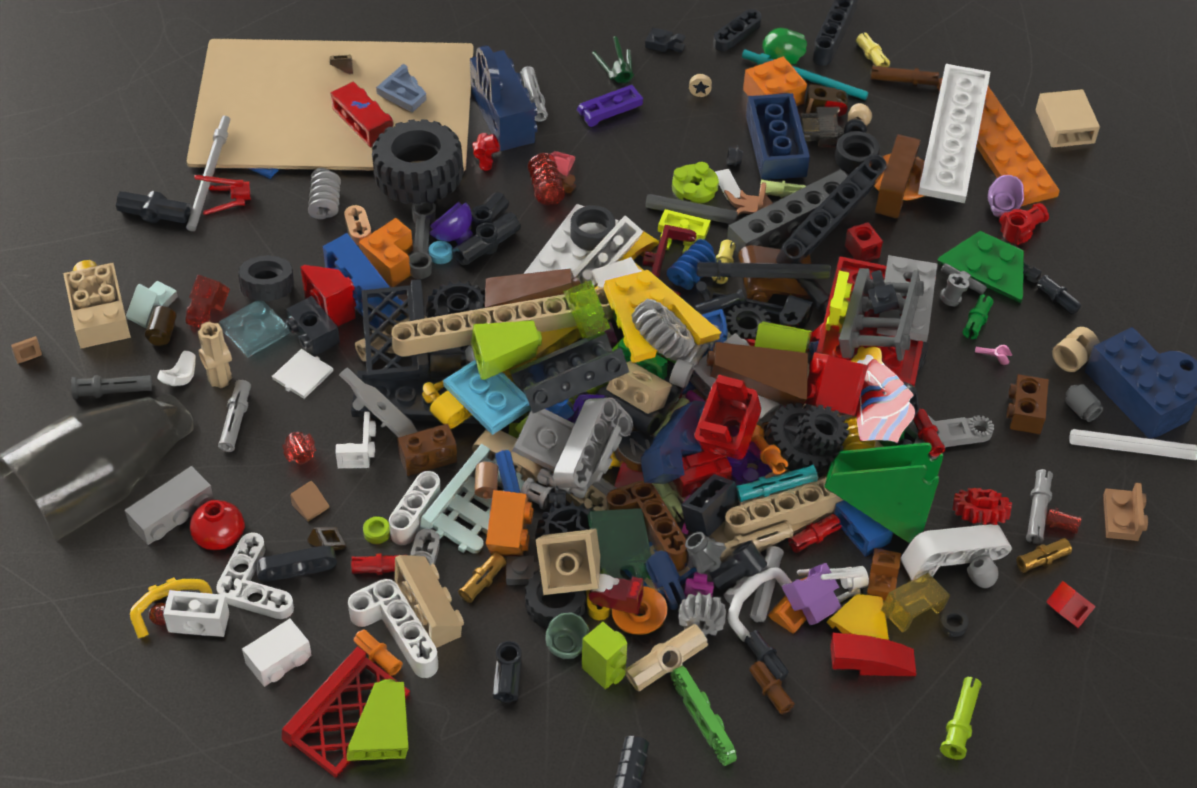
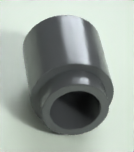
M1084 384L1079 386L1073 385L1067 390L1065 403L1081 419L1091 422L1102 413L1101 401Z

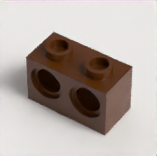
M1018 374L1015 384H1010L1008 398L1012 399V403L1008 404L1006 418L1011 419L1010 429L1041 434L1046 419L1049 379Z
M448 424L398 437L399 457L407 476L457 462L456 442Z

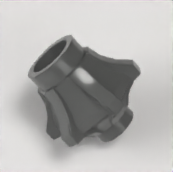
M702 532L693 533L685 542L689 554L687 566L689 569L697 568L699 574H703L706 570L709 572L715 571L721 564L720 557L723 551L727 549L726 545L716 542L714 538L706 537Z

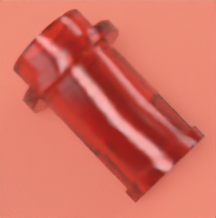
M1055 507V509L1049 508L1045 523L1049 524L1050 528L1056 526L1077 533L1079 530L1077 527H1080L1082 517L1061 512L1059 508Z

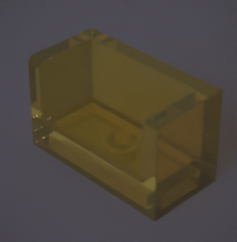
M926 573L889 592L881 610L901 632L908 630L915 616L929 609H932L936 614L942 612L950 595L929 573Z

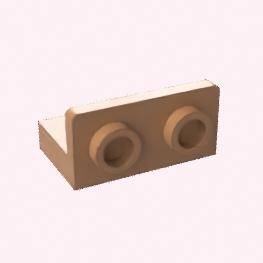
M1135 483L1132 491L1106 488L1103 494L1106 538L1139 541L1142 531H1146L1148 526V516L1144 515L1143 510L1146 506V494L1142 493V484Z

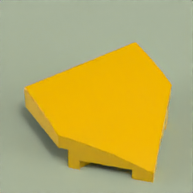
M856 594L827 621L832 628L836 626L842 633L889 640L882 597Z

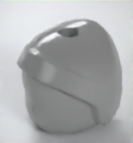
M986 555L977 556L967 567L970 579L979 587L989 588L998 579V567Z

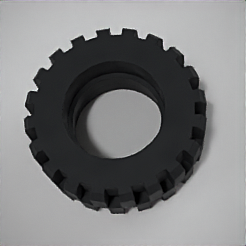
M412 119L406 123H396L395 127L390 126L385 129L384 134L381 133L372 147L371 154L377 186L386 196L388 195L389 198L395 201L400 200L404 204L412 202L414 205H421V202L433 203L438 198L441 200L447 196V193L451 194L456 189L464 174L462 146L459 137L446 125L442 126L437 121L429 122L427 119L415 121V119ZM413 161H423L418 163H410Z

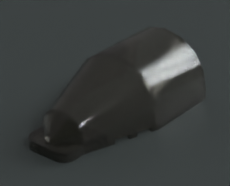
M162 395L156 399L145 397L70 413L0 453V475L3 478L14 472L39 507L53 539L57 541L124 500L130 494L132 486L138 480H143L146 476V471L154 463L157 464L177 441L193 431V417L178 399L172 395Z

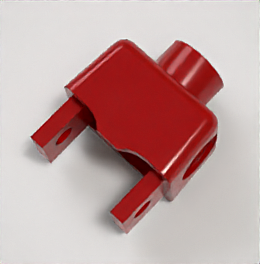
M718 375L716 382L711 387L694 434L695 439L704 451L734 459H743L746 456L762 410L756 390L746 388L742 380ZM739 425L738 435L731 437L728 428Z

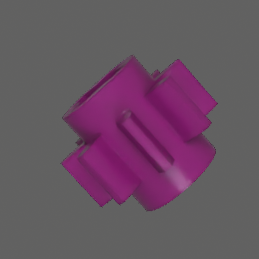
M694 572L693 579L686 578L684 589L686 599L688 594L697 596L699 592L702 595L711 593L712 597L714 582L707 581V574Z

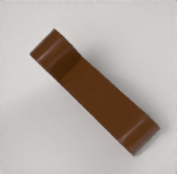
M897 135L882 178L875 209L876 214L899 218L905 190L918 154L921 139Z
M638 481L613 489L607 494V517L610 522L624 524L637 519L656 552H667L677 572L687 567L688 551L685 546L686 538L652 483Z

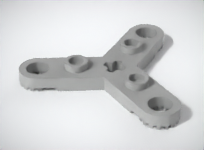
M977 415V417L974 416L973 418L962 417L934 421L928 416L932 424L937 426V434L945 447L985 442L992 437L994 431L992 420H989L988 417L985 418V416L980 417V415ZM912 420L905 428V432L915 439L914 444L924 443L923 439L918 437L919 431ZM983 426L987 431L985 433L977 432L978 430L975 431L974 427ZM928 453V457L931 459H936L938 457L930 456V454Z

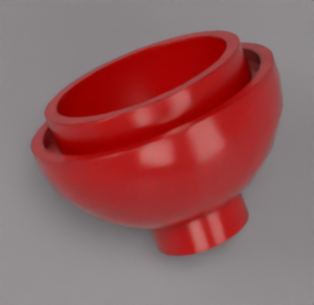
M211 500L204 503L194 512L190 520V533L193 540L199 546L210 550H220L235 544L241 538L245 529L244 518L240 510L232 503L222 500Z

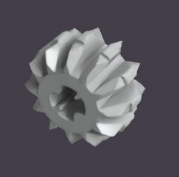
M699 592L697 596L688 594L687 599L682 600L678 619L679 625L683 626L684 630L696 624L705 637L707 634L716 635L717 631L723 630L726 609L725 604L721 603L720 598H712L711 593L702 595Z

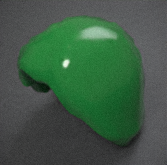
M776 28L765 37L762 48L764 53L769 55L771 59L775 60L785 57L791 65H794L806 53L807 40L804 34L787 28Z

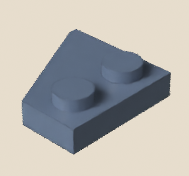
M402 64L376 87L379 96L410 112H414L426 101L425 91L418 85L416 78L409 74L408 67L405 64Z

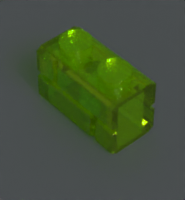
M591 280L563 291L582 339L610 329L607 318H604V310Z

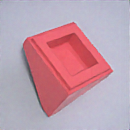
M554 151L547 156V160L561 174L568 176L575 157Z

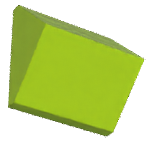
M761 322L758 325L755 347L807 353L812 331Z

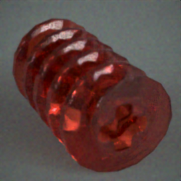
M540 153L533 156L528 163V171L535 192V198L544 205L559 203L564 199L565 191L559 176L555 157L550 153Z

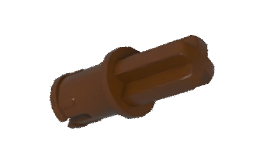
M758 661L750 667V672L762 687V694L768 696L780 715L790 711L795 703L781 686V680H776L763 662Z

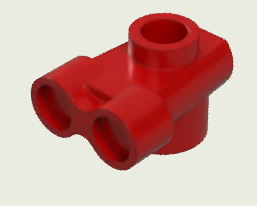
M481 133L477 137V142L472 144L473 155L479 159L480 168L487 171L492 168V154L500 151V145L495 134Z

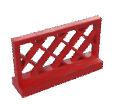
M358 646L282 728V741L290 747L292 745L297 747L335 778L351 762L347 761L346 749H348L349 743H345L344 730L356 729L358 724H343L342 711L359 710V717H361L366 703H362L361 690H372L375 684H360L359 675L367 668L376 675V683H379L380 679L395 680L366 658V652ZM404 687L406 699L410 695V690ZM357 691V704H341V695L344 692ZM338 711L340 724L323 726L322 716L326 712ZM340 730V744H324L323 732ZM320 732L321 745L308 746L301 740L307 733ZM342 750L343 759L335 767L326 760L325 751Z

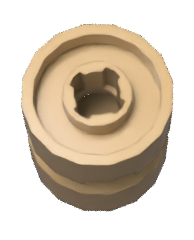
M1077 327L1053 348V358L1063 370L1075 372L1089 360L1093 346L1100 343L1099 339L1090 329Z

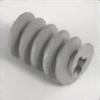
M317 168L311 175L308 213L312 218L325 219L335 216L339 211L341 178L328 169Z

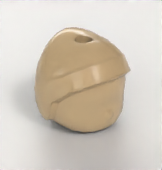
M855 104L849 110L848 121L860 119L867 126L872 119V112L864 104Z

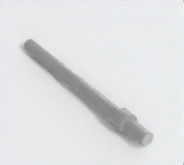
M222 116L219 127L214 132L212 138L214 143L203 176L213 177L222 146L228 138L227 130L231 121L228 116ZM201 180L186 226L189 231L196 230L211 182Z

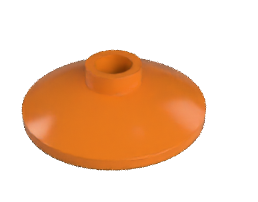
M644 586V597L638 613L644 615L636 616L637 614L612 609L613 620L620 629L627 633L647 634L655 631L664 623L667 616V603L658 591Z

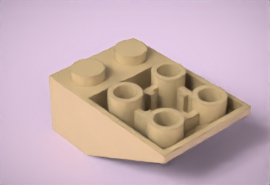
M113 263L63 273L80 349L131 338Z

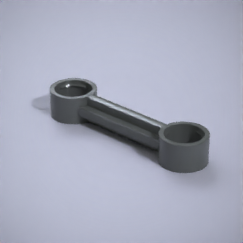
M421 202V205H414L413 203L412 217L416 223L414 253L409 256L410 275L416 279L427 278L432 273V258L428 254L430 225L436 220V206L434 202ZM430 211L428 214H419L418 212ZM417 263L427 264L426 266L420 268L413 266Z

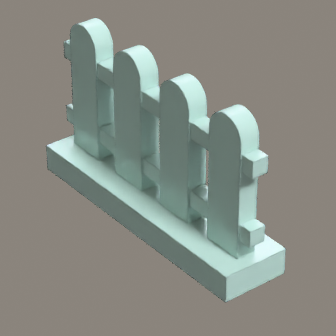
M481 444L421 518L419 530L435 529L439 538H442L444 535L459 545L458 550L462 553L466 550L471 553H479L483 547V540L478 534L481 531L486 534L488 532L492 498H480L474 493L476 465L480 462H492L497 465L496 458L493 461L488 459L490 452L488 447ZM498 469V486L503 489V485H502V481H501V477H500V473H499V469ZM517 472L516 475L521 491L525 482L522 480L523 475ZM465 492L466 495L464 497H461V494ZM475 498L489 507V509L485 512L470 501ZM448 510L451 511L449 516L445 515ZM459 516L473 525L474 528L470 531L455 520Z

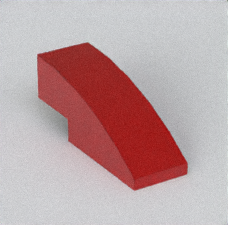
M833 633L831 640L832 669H859V675L916 676L913 648L872 636Z

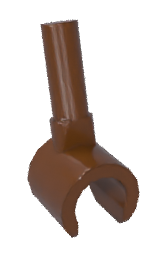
M556 169L552 170L551 173L562 181L560 186L564 192L571 193L576 188L574 175L565 176Z

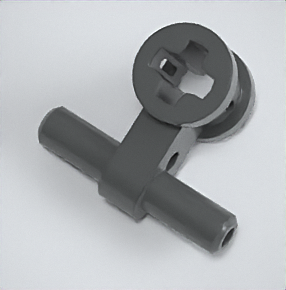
M947 263L942 266L941 272L949 276L947 287L942 289L940 293V299L945 304L958 306L962 300V293L968 287L981 295L985 292L986 286L971 278V274L964 270L961 272Z

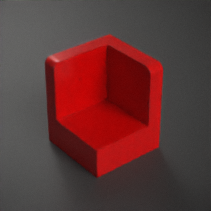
M1064 581L1061 582L1046 601L1048 605L1077 628L1080 627L1096 607Z

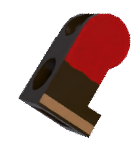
M809 84L805 97L804 114L813 115L814 111L830 113L833 116H843L848 111V95L840 89Z

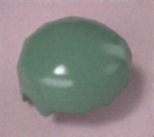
M574 613L559 614L552 619L546 631V645L549 651L562 659L577 657L582 653V639L589 634V627L582 617Z

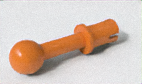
M756 425L751 441L761 451V461L764 464H768L774 474H783L786 471L785 467H788V462L780 455V449L776 445H769L764 439L763 428Z

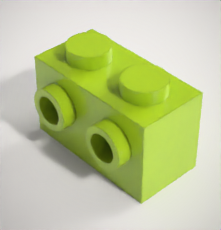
M602 622L582 639V669L604 689H607L613 683H619L626 674L627 641L620 632H614L608 625Z

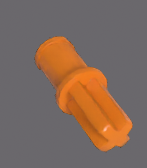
M366 630L356 633L353 639L354 643L366 652L370 661L376 662L390 676H394L399 672L403 663L387 650L385 643H379Z

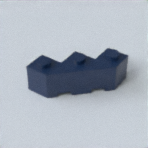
M692 401L674 410L670 416L671 419L661 428L653 439V444L641 456L644 483L666 484L685 475L682 458L701 451V447L694 434L706 402Z

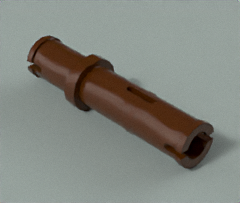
M872 65V80L913 83V86H917V84L938 86L939 72L919 71V68L909 70Z

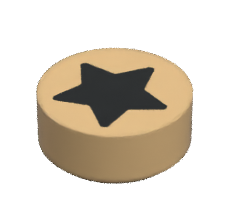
M697 74L690 79L689 90L694 96L704 97L711 92L712 81L708 76Z

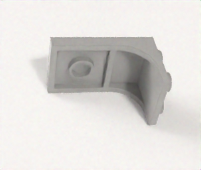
M546 409L534 414L531 411L512 451L554 472L575 424ZM616 425L610 432L587 484L588 488L594 481L598 483L603 473H606L612 462L610 456L613 451H616L622 439L618 435L621 427Z

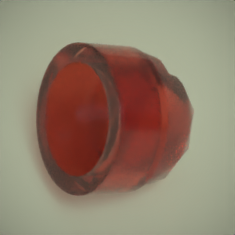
M166 603L155 604L149 610L148 617L153 624L167 626L163 615Z

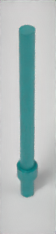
M744 50L742 58L757 63V66L774 60L764 53L757 54ZM792 66L807 81L843 90L848 95L862 100L867 99V91Z

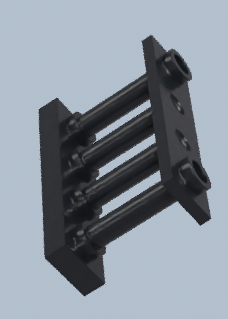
M601 331L509 372L513 383L526 395L531 411L534 414L627 374L630 371L622 349L618 348L612 351L607 334Z

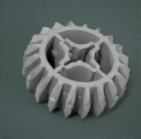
M646 299L635 308L631 315L632 322L635 324V328L639 330L640 335L653 348L657 349L659 353L664 354L666 358L674 361L685 358L695 345L694 338L686 328V325L673 312L656 300Z

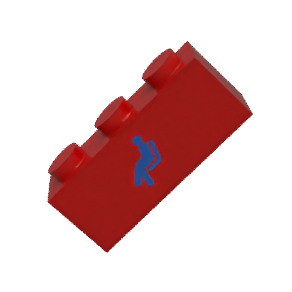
M354 81L330 92L332 109L370 148L373 147L378 136L381 133L384 134L385 129L394 125L392 117L385 113L375 100L373 101L366 91L360 88Z

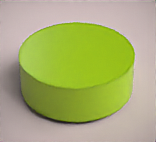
M382 517L368 519L363 525L365 539L372 544H381L387 541L390 537L389 522Z

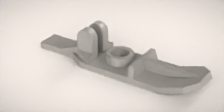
M348 367L339 374L351 386L357 397L353 402L354 409L361 410L366 406L383 422L381 427L387 426L397 437L418 432L412 422L375 387L362 382Z

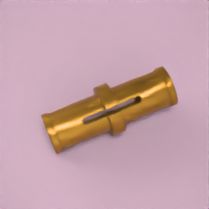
M1062 538L1047 546L1044 544L1036 547V550L1018 556L1016 563L1020 571L1024 573L1041 565L1048 566L1052 564L1053 560L1071 554L1072 548L1066 538Z
M493 552L491 557L480 568L477 567L472 572L473 576L458 591L459 595L465 601L471 603L484 587H489L492 584V578L506 565V560L499 553ZM488 570L489 572L486 574V576L478 584H476V582Z

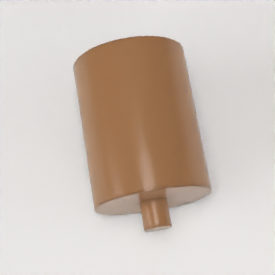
M480 462L476 465L474 493L480 498H492L493 490H497L498 466L492 462Z

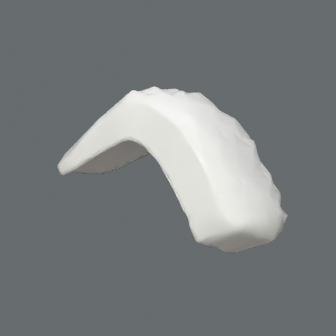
M183 351L172 369L159 371L158 380L163 384L171 386H181L189 383L194 376L195 354L190 351Z

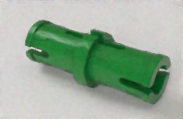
M980 295L975 307L970 310L968 314L969 320L962 331L966 338H969L970 333L973 331L971 339H976L982 325L986 324L988 320L987 314L994 303L990 296H987L986 301L983 302L985 295Z

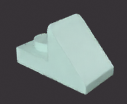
M156 281L149 289L138 284L126 314L127 319L147 328L153 308L157 306L168 307L178 297L177 291L159 281Z

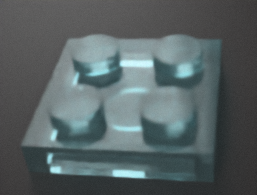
M256 300L219 321L222 330L247 357L254 355L290 334L289 327L264 301Z

